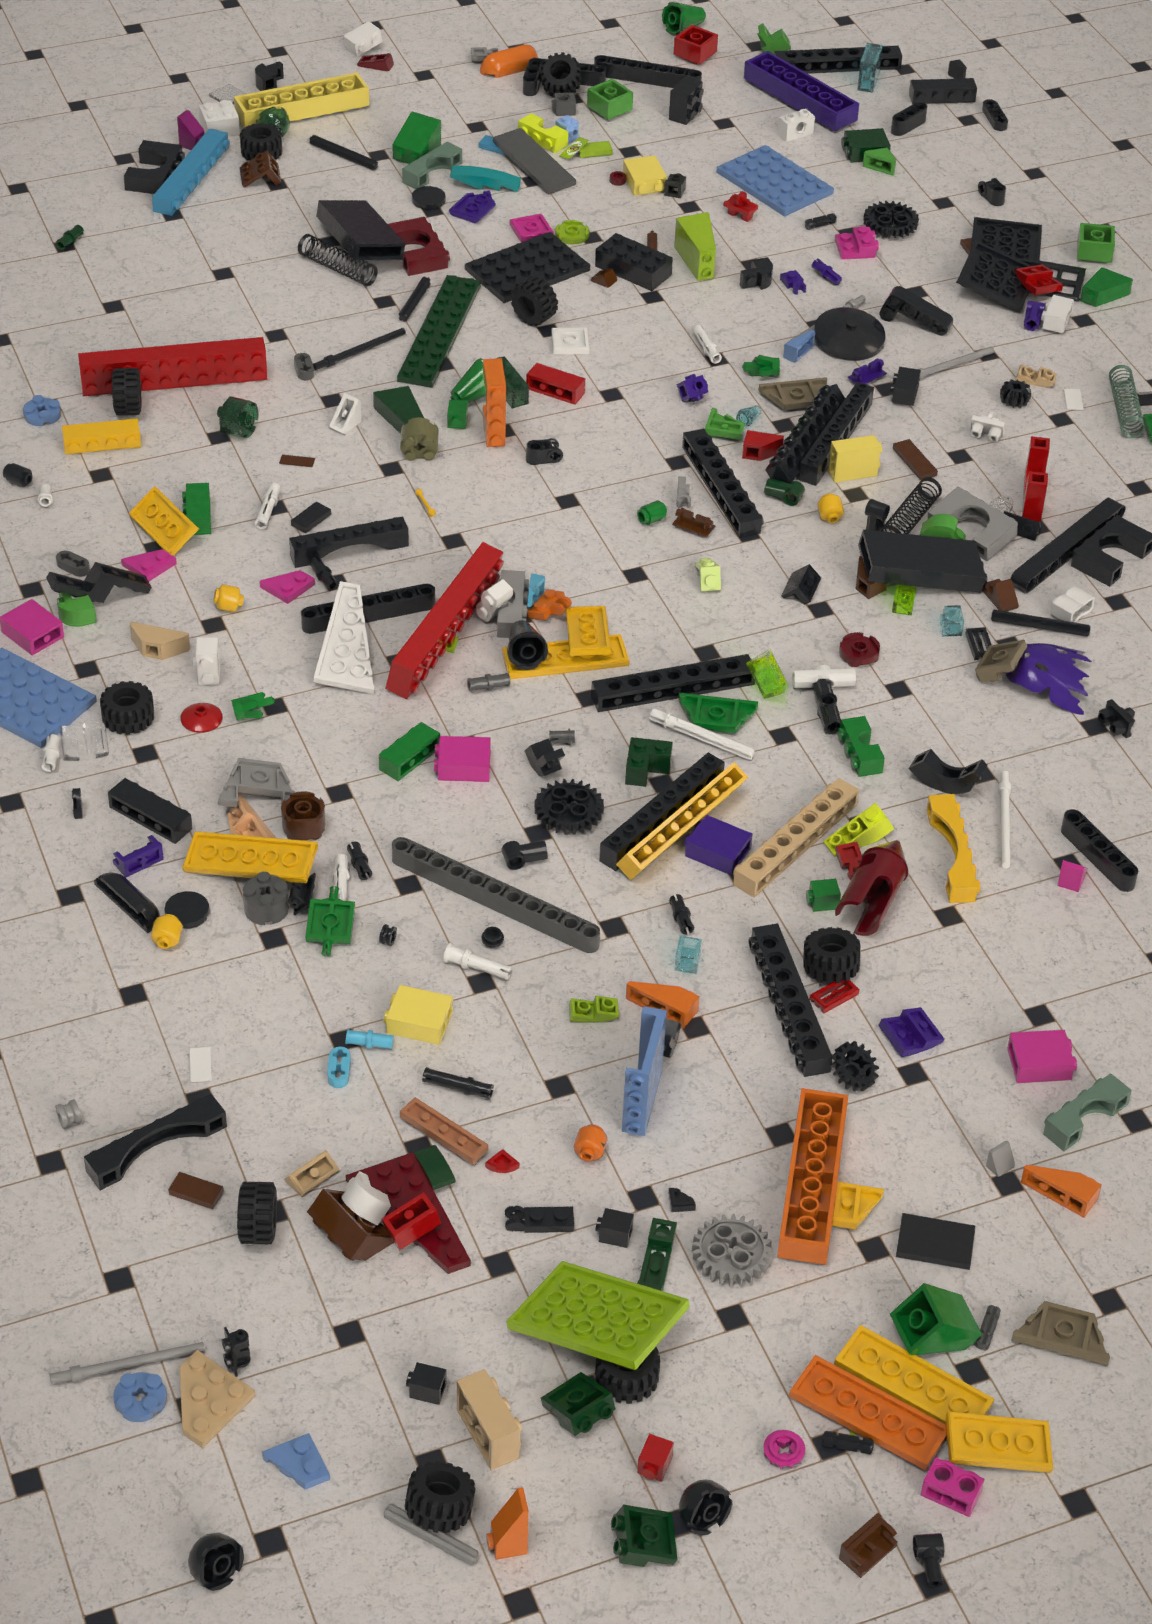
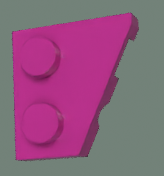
M161 549L121 559V564L131 572L145 575L148 581H151L176 565L177 560L176 557Z
M301 570L260 581V588L287 604L315 585V578Z

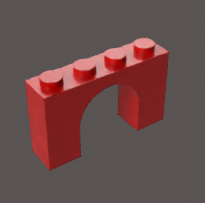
M1031 436L1024 476L1022 517L1041 521L1048 485L1046 466L1050 449V438Z

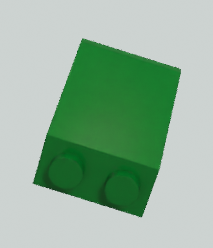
M412 111L392 144L393 159L410 164L441 145V120Z
M923 1283L890 1313L910 1355L966 1350L982 1336L961 1294Z

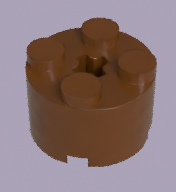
M301 791L291 794L289 799L286 801L284 799L282 802V828L288 839L317 840L321 838L326 826L325 804L322 798L318 799L312 792Z

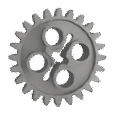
M722 1214V1220L719 1221L716 1217H713L712 1224L705 1221L704 1228L698 1227V1232L694 1234L692 1243V1258L696 1260L697 1268L702 1267L703 1275L710 1273L711 1281L718 1277L719 1284H722L724 1280H728L729 1286H732L733 1281H737L742 1286L743 1279L752 1283L753 1276L759 1279L761 1272L766 1273L767 1265L771 1263L772 1241L767 1239L768 1232H761L762 1225L753 1226V1219L747 1223L745 1222V1216H742L740 1220H736L735 1214H732L731 1219H727Z

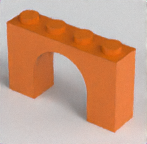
M502 358L483 359V378L486 394V405H483V426L486 446L501 447L505 446L506 381Z

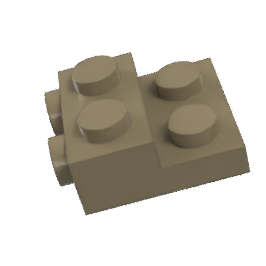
M1025 640L990 645L975 668L976 675L981 683L995 682L1001 678L1003 672L1008 673L1014 670L1027 648Z

